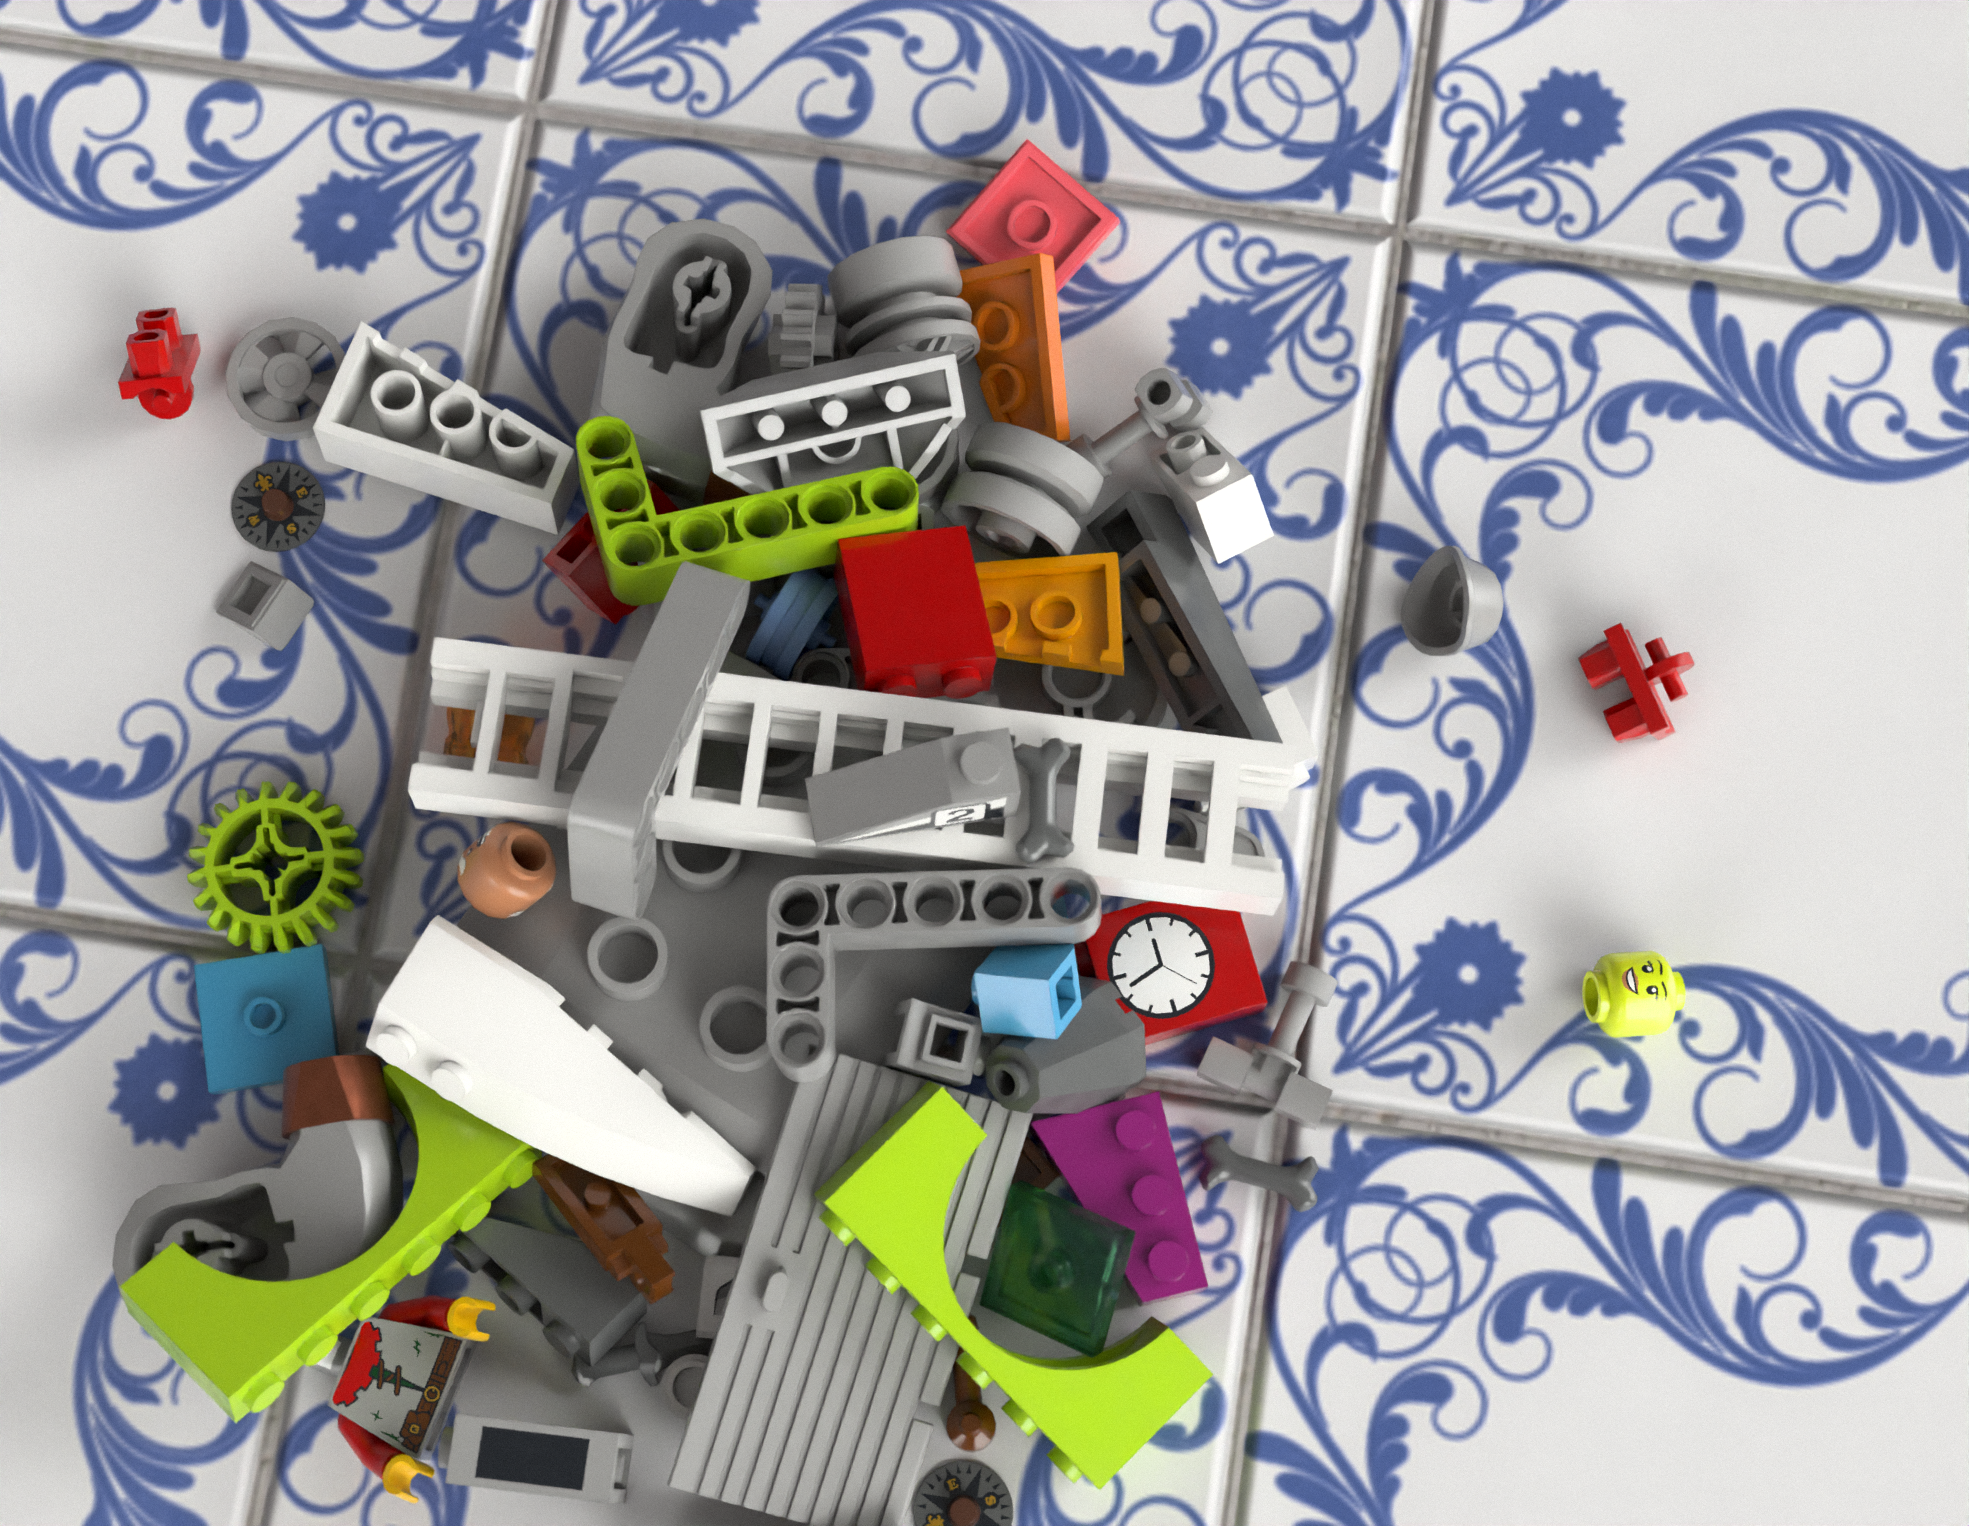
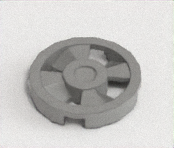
M295 317L269 320L247 332L232 350L225 372L228 397L239 416L262 436L282 441L311 438L315 435L313 426L346 354L336 337L316 322ZM266 337H273L276 340H280L283 353L269 359L255 345ZM325 344L334 357L336 368L315 374L307 360ZM267 390L269 394L251 410L245 403L244 396ZM311 399L320 410L301 420L298 406L305 404Z

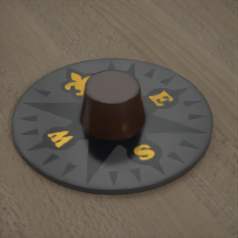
M272 462L255 468L241 480L232 500V517L238 532L251 545L271 552L291 550L307 542L319 529L325 513V497L317 479L308 470L289 462Z
M971 1461L951 1462L934 1470L920 1486L914 1503L915 1526H1012V1498L1004 1481L990 1468Z

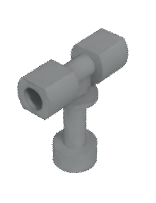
M1167 368L1152 370L1144 375L1135 387V392L1138 395L1134 398L1139 409L1137 412L1094 442L1086 434H1082L1066 445V447L1077 452L1094 465L1104 481L1112 475L1108 462L1152 431L1158 437L1164 439L1168 436L1165 427L1168 423L1181 432L1194 431L1203 426L1211 417L1213 410L1199 388L1188 380H1180L1177 374Z
M1291 961L1280 984L1284 990L1290 993V996L1268 1045L1255 1042L1249 1053L1213 1036L1198 1068L1197 1077L1237 1095L1241 1088L1247 1089L1277 1103L1274 1112L1316 1130L1333 1090L1298 1075L1302 1064L1291 1055L1314 1004L1327 1007L1338 981L1326 972L1299 961Z

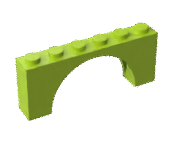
M388 1064L383 1068V1074L389 1099L408 1123L419 1150V1159L414 1186L406 1206L389 1231L373 1247L358 1258L330 1272L293 1281L269 1282L235 1277L215 1270L186 1253L175 1242H172L120 1285L119 1288L128 1313L213 1401L237 1423L249 1411L257 1413L267 1408L282 1392L284 1381L302 1365L312 1366L321 1361L335 1346L338 1339L337 1335L355 1319L358 1318L360 1321H363L374 1315L387 1301L390 1294L389 1290L408 1273L411 1276H415L427 1269L439 1255L441 1245L459 1229L462 1232H466L474 1228L490 1210L491 1201L510 1186L515 1189L526 1183L533 1176L532 1164L542 1158V1151L474 1116L454 1102L444 1099L435 1090L402 1069Z
M928 1081L814 1193L827 1207L818 1218L846 1247L856 1238L872 1254L873 1257L864 1265L868 1271L892 1295L902 1286L917 1301L918 1305L910 1312L915 1320L937 1342L948 1334L963 1349L964 1352L955 1361L983 1390L993 1381L1008 1396L1009 1400L1001 1409L1028 1437L1039 1429L1053 1443L1054 1447L1046 1456L1073 1484L1083 1475L1096 1488L1101 1490L1211 1378L1213 1373L1168 1326L1152 1316L1138 1329L1114 1344L1092 1353L1074 1357L1042 1358L1020 1354L990 1341L979 1333L963 1312L951 1288L944 1257V1226L949 1200L955 1183L966 1162L988 1135L942 1086Z

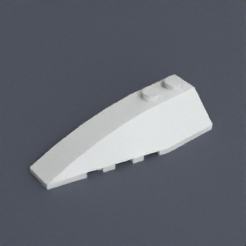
M439 915L429 923L379 1002L365 1047L381 1056L387 1063L397 1066L432 1088L444 1099L454 1102L474 1116L541 1151L596 1175L661 1198L729 1217L735 1214L757 1169L752 1163L693 1111L682 1114L677 1112L667 1103L666 1097L661 1090L664 1086L644 1068L638 1075L634 1074L607 1049L614 1041L596 1025L593 1024L586 1031L559 1007L566 999L548 983Z

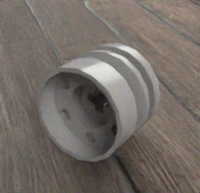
M923 235L901 237L877 243L847 257L838 263L827 276L828 289L838 322L850 329L845 335V348L847 354L852 357L875 352L953 351L956 356L957 367L959 368L969 362L980 350L977 328L971 324L972 312L970 305L963 299L957 298L962 291L963 281L952 245L943 238Z

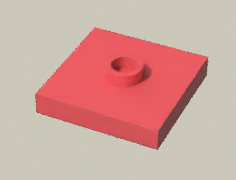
M1026 139L947 229L946 233L981 265L1037 253L1052 255L1056 293L1058 294L1118 226L1120 220L1040 149Z

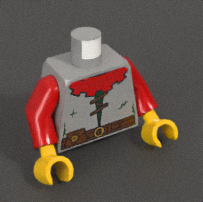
M430 1295L391 1303L382 1310L378 1318L370 1317L360 1321L353 1340L338 1334V1339L333 1349L315 1365L308 1366L337 1378L327 1405L339 1412L338 1430L361 1463L382 1479L383 1486L388 1493L416 1504L419 1498L410 1492L412 1478L417 1473L430 1478L434 1476L435 1470L433 1467L419 1460H431L478 1341L486 1342L490 1337V1334L478 1332L476 1327V1320L481 1311L484 1309L496 1310V1305L490 1301L468 1296L454 1299Z

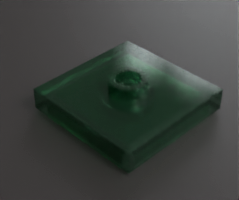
M1023 1180L1010 1186L979 1305L1093 1358L1103 1352L1136 1231Z

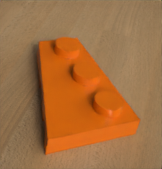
M1037 253L959 270L963 282L962 291L957 298L963 299L970 305L972 312L971 324L977 328L980 350L975 355V359L982 374L979 385L994 422H1003L1027 428L1059 443L1071 441L1053 256Z

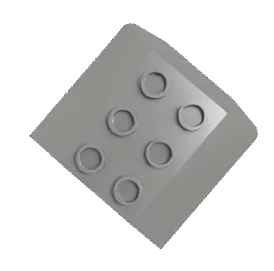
M728 651L719 670V673L780 680ZM597 726L566 770L584 772L605 726ZM702 739L696 786L742 792L748 744ZM768 747L762 794L808 800L805 779L812 777L815 753ZM834 755L832 770L868 759ZM677 767L669 783H675ZM1002 818L980 821L1005 825V820ZM528 823V826L538 831L550 844L556 858L557 875L551 889L520 915L506 919L488 917L471 905L456 927L552 986L566 999L559 1006L586 1031L593 1024L596 1025L614 1041L607 1049L634 1074L638 1075L643 1068L664 1086L661 1090L668 1104L680 1114L693 1111L757 1168L755 1173L766 1177L796 1084L795 1081L782 1074L771 1056L767 1044V904L769 895L778 883L794 876L919 871L656 839V876L653 889L642 916L638 921H634L572 901L567 830L557 829L556 826ZM999 896L990 901L985 912L991 918L1003 921L1014 917L1019 912L1021 903L1011 896ZM932 898L923 903L919 909L918 916L927 922L943 921L950 915L954 905L944 898ZM870 899L863 901L855 907L851 919L859 924L875 923L885 913L886 905L878 900ZM805 901L796 903L787 911L784 922L798 927L807 925L817 915L818 906ZM996 946L835 951V1052L881 1066L884 1054L897 1051L904 1019L893 1016L895 1004L904 1000L914 998L931 1005L964 1013L972 1001L971 984L974 972ZM803 966L796 968L787 976L784 988L790 992H805L814 986L819 972L812 967ZM936 1024L929 1055H937L952 1032V1028ZM808 1032L797 1033L786 1043L784 1055L794 1060L804 1059L808 1044L818 1046L819 1038Z

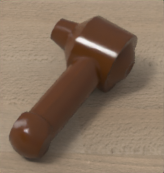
M970 1313L968 1319L979 1331L977 1319ZM960 1346L955 1360L964 1352ZM954 1361L953 1379L956 1406L947 1417L946 1429L949 1439L955 1447L964 1452L974 1453L985 1449L991 1444L995 1436L996 1421L992 1411L987 1405L982 1403L981 1387Z

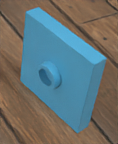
M323 944L291 949L290 953L286 954L276 951L194 965L209 1093L217 1095L282 1084L283 1070L288 1066L308 1060L340 1056L327 949Z

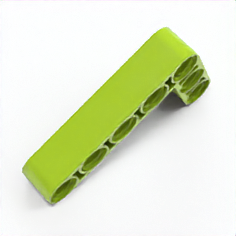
M598 416L585 422L579 428L576 435L580 483L608 585L614 597L622 603L632 606L664 601L673 579L684 561L752 582L834 564L838 539L917 530L918 484L910 473L897 467H880L656 515L634 434L629 425L619 418ZM602 457H614L611 459H600ZM883 507H894V508H897V510H889V511H887V510L880 509V508H883ZM617 509H629L626 512H614ZM823 520H830V521H833V522H835V523H833V524H821V523H818V522H819V521H823ZM758 534L773 535L769 538L755 537ZM703 547L710 549L705 552L691 551L692 549ZM635 561L645 562V564L640 566L626 565Z

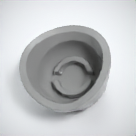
M1444 546L1438 549L1421 566L1405 594L1401 606V622L1406 637L1418 651L1430 656H1451L1488 642L1496 632L1502 617L1503 596L1501 585L1493 571L1482 563L1464 556L1459 547Z

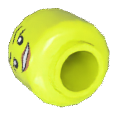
M1656 951L1609 953L1599 958L1593 971L1586 972L1582 986L1583 1005L1589 1021L1598 1023L1601 1030L1610 1037L1657 1035L1667 1031L1674 1020L1675 1011L1683 1009L1685 1004V985L1679 972H1672L1666 958Z

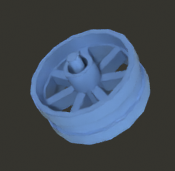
M816 567L793 572L780 593L776 591L771 599L760 593L754 604L763 609L760 619L763 621L749 645L745 658L757 666L762 664L772 670V675L780 680L789 681L797 660L803 654L817 649L820 644L826 648H832L837 639L827 632L831 626L828 620L839 602L835 579L822 575Z

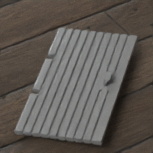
M808 1044L804 1059L812 1055L817 1046ZM835 1052L833 1065L827 1074L817 1081L808 1083L796 1082L667 1484L669 1487L690 1493L693 1492L712 1499H719L723 1502L741 1505L745 1508L763 1511L812 1526L903 1525L934 1427L932 1423L915 1419L914 1415L919 1401L936 1406L941 1405L959 1345L948 1334L937 1342L910 1314L918 1305L917 1301L902 1286L892 1295L864 1266L873 1257L872 1254L856 1238L846 1247L822 1223L818 1217L827 1207L814 1193L929 1080ZM933 1082L942 1086L988 1135L966 1162L955 1183L949 1200L944 1226V1257L947 1274L955 1297L968 1318L981 1278L961 1272L960 1270L966 1254L983 1259L988 1257L1033 1113H1022L1005 1109L998 1101Z

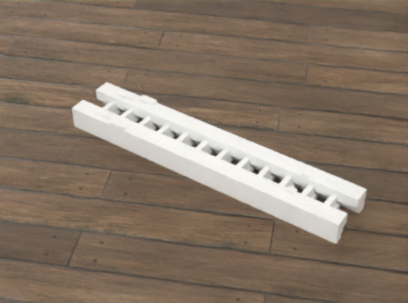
M434 637L430 660L433 678L430 692L433 704L438 706L476 710L470 743L472 747L477 749L475 758L420 751L418 762L412 764L408 783V792L415 808L556 826L557 829L567 830L569 808L577 785L583 775L582 771L563 769L571 722L605 726L635 662ZM718 673L678 762L675 783L668 784L655 813L656 839L919 872L1070 867L1081 869L1090 874L1098 884L1100 894L1273 916L1283 897L1285 873L1281 871L1282 859L1232 853L1237 806L1283 812L1288 802L1289 785L1294 772L1296 745ZM505 714L548 719L541 766L497 761ZM1009 727L1013 749L1022 743L1042 747L1051 738H1060L1070 749V757L1059 769L1056 783L1076 786L1071 833H1061L1073 842L1075 847L1073 852L1065 858L1045 854L1036 863L1032 864L1025 863L1018 856L1016 844L1027 832L1029 826V776L1025 768L1016 760L1015 764L1021 793L1016 816L1005 817V825L979 821L816 847L808 800L762 794L768 747L815 753L812 776L832 771L834 755L869 760L942 737ZM702 739L748 744L742 792L696 786ZM1104 789L1119 791V794L1140 796L1143 794L1138 841L1099 836ZM1170 798L1209 802L1204 849L1166 845Z

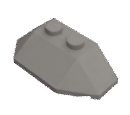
M953 351L870 353L754 379L699 407L713 473L728 482L730 481L751 495L880 467L904 469L916 479L938 452L952 429L955 430L966 417L956 356Z

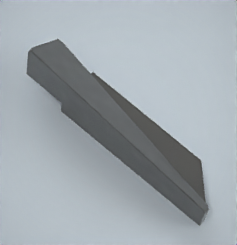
M1129 490L1088 524L1086 528L1104 553H1118L1122 619L1182 730L1283 743L1172 499L1167 495Z

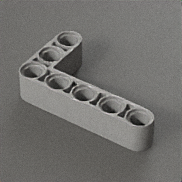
M684 561L679 567L572 798L567 818L572 901L634 921H638L642 916L649 901L656 876L655 813L740 626L748 602L750 581Z
M1070 867L802 875L784 879L774 887L769 895L767 904V1044L771 1056L784 1076L792 1081L801 1083L817 1081L827 1074L833 1065L835 1056V951L1048 945L1083 942L1094 935L1100 926L1102 907L1098 884L1090 874L1081 869ZM1071 893L1078 894L1089 903L1085 913L1079 917L1064 918L1056 914L1052 909L1056 900L1061 896ZM999 896H1011L1021 903L1019 912L1011 919L996 920L985 912L990 901ZM932 898H944L954 905L950 915L943 921L927 922L918 916L919 909L923 903ZM870 899L878 900L886 905L885 913L875 923L865 925L851 919L853 910L863 901ZM805 901L818 906L817 915L807 925L798 927L784 922L787 911L796 903ZM803 966L812 967L819 972L814 986L805 992H790L784 988L787 976L796 968ZM808 1032L819 1038L816 1050L805 1059L794 1060L784 1055L786 1043L797 1033Z

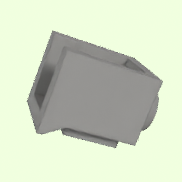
M914 998L895 1004L893 1016L904 1019L897 1051L884 1054L881 1066L953 1087L969 1085L973 1074L980 1076L986 1067L985 1060L990 1055L991 1039L982 1035L981 1018L931 1005ZM936 1024L959 1030L952 1061L929 1055Z

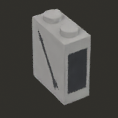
M456 1413L454 1427L445 1426L439 1445L438 1466L439 1468L447 1469L445 1483L602 1503H625L634 1435Z

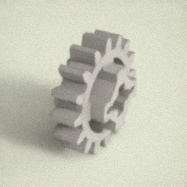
M788 284V292H785V309H782V314H773V326L768 336L771 376L840 360L838 317L824 313L825 295H822V285Z

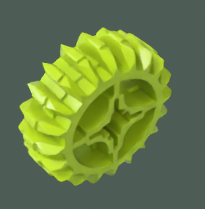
M262 781L259 787V800L256 801L244 788L237 789L235 792V799L239 805L237 809L231 811L222 803L215 804L214 811L222 819L221 823L216 828L208 823L198 825V832L209 840L208 846H195L188 849L190 858L205 864L204 867L195 869L187 874L188 882L192 886L205 888L193 899L195 907L201 911L213 910L209 915L207 924L216 932L229 927L227 930V941L238 947L250 937L251 949L259 954H264L267 951L273 938L278 951L282 954L290 953L294 946L295 934H298L302 942L308 947L316 945L317 936L313 930L314 926L320 923L331 933L339 928L337 921L329 915L335 906L344 912L354 910L355 904L342 894L344 888L357 889L363 886V878L346 870L364 862V853L359 848L347 847L358 837L356 828L352 824L339 825L345 812L337 804L323 808L325 796L320 791L313 789L302 798L301 787L295 782H287L282 789L280 797H278L275 786L269 781ZM282 821L300 822L315 829L321 839L323 850L311 852L307 847H291L289 836L282 829ZM256 829V841L252 849L246 854L233 857L243 839ZM279 854L288 862V867L286 870L279 869L282 875L272 880L264 873L267 865L273 866L270 860ZM321 877L314 892L306 901L296 907V893L300 886L308 880ZM241 883L246 888H261L263 900L270 905L271 916H260L241 910L232 895L230 884Z

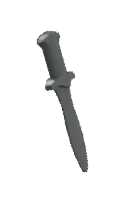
M641 1321L637 1325L635 1343L611 1348L592 1368L574 1354L571 1372L580 1385L589 1388L599 1378L640 1369L644 1380L650 1386L655 1387L658 1385L656 1374L670 1366L678 1358L689 1354H700L708 1357L713 1339L696 1337V1329L677 1334L649 1333L646 1331L647 1323Z

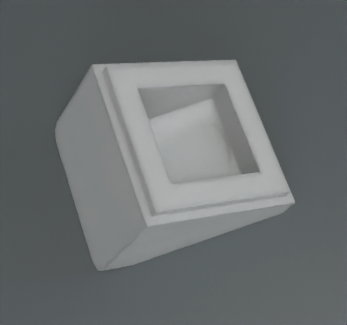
M251 561L216 613L268 646L281 651L286 647L312 609L314 601L313 598L288 578Z

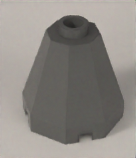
M1078 975L1082 1006L1058 1039L1007 1034L1002 1037L986 1058L985 1063L987 1087L1003 1108L1022 1113L1077 1114L1091 1107L1123 1100L1126 1097L1125 1094L1146 1077L1145 1025L1134 1010L1126 1014L1115 1001L1122 997V995L1112 982Z

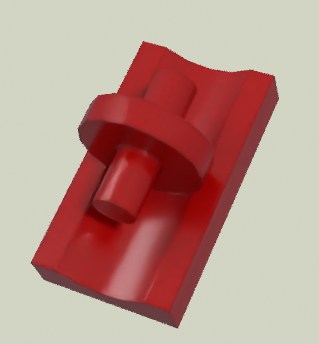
M176 308L140 311L136 317L138 332L130 334L126 341L129 357L118 381L122 400L134 399L138 395L142 407L149 414L159 419L181 417L189 410L194 398V386L191 376L201 352L198 334L182 335Z
M1622 623L1604 630L1603 632L1607 640L1595 645L1578 657V660L1588 682L1594 690L1623 677L1633 695L1632 698L1603 711L1614 739L1618 743H1623L1651 734L1657 740H1661L1676 733L1655 685L1662 683L1670 702L1686 697L1688 692L1680 674L1686 672L1695 664L1690 652L1670 656L1663 638H1656L1644 645L1653 665L1646 668L1630 631L1624 629Z

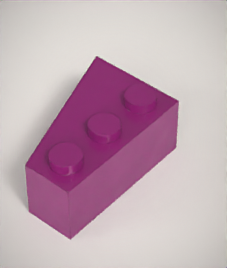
M1159 1091L1091 1107L1077 1114H1062L1030 1122L1032 1136L1039 1147L1042 1148L1050 1163L1060 1174L1064 1187L1079 1207L1096 1234V1238L1140 1307L1203 1292L1208 1287Z

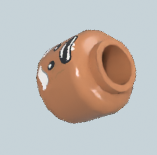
M513 821L496 824L463 851L457 865L458 883L464 897L476 910L486 916L499 919L518 916L551 889L557 875L556 858L550 844L538 831L530 826Z

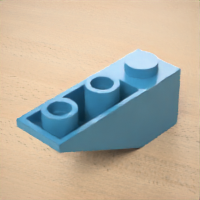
M1063 895L1056 900L1052 909L1061 917L1068 918ZM1074 944L996 946L985 961L975 970L971 984L972 999L976 1005H979L983 1032L1058 1039L1082 1006Z

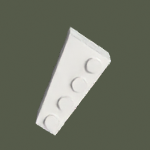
M362 321L357 328L313 426L325 461L559 535L580 484V476L573 448L510 410L504 409L502 411L479 397L477 390L458 379L455 382L427 366L424 358L407 348L401 350L382 339L379 331Z

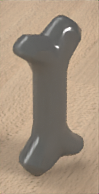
M1051 738L1042 747L1022 743L1013 749L1014 759L1025 768L1029 776V826L1027 832L1016 844V853L1028 864L1036 863L1045 854L1065 858L1073 852L1075 846L1073 842L1061 833L1056 823V778L1059 769L1070 757V749L1060 738Z
M1219 1135L1211 1136L1202 1142L1201 1152L1207 1161V1165L1201 1173L1199 1180L1204 1190H1211L1221 1182L1235 1180L1284 1195L1298 1212L1307 1211L1316 1205L1317 1195L1311 1186V1182L1319 1168L1314 1157L1309 1156L1299 1164L1283 1167L1239 1155Z

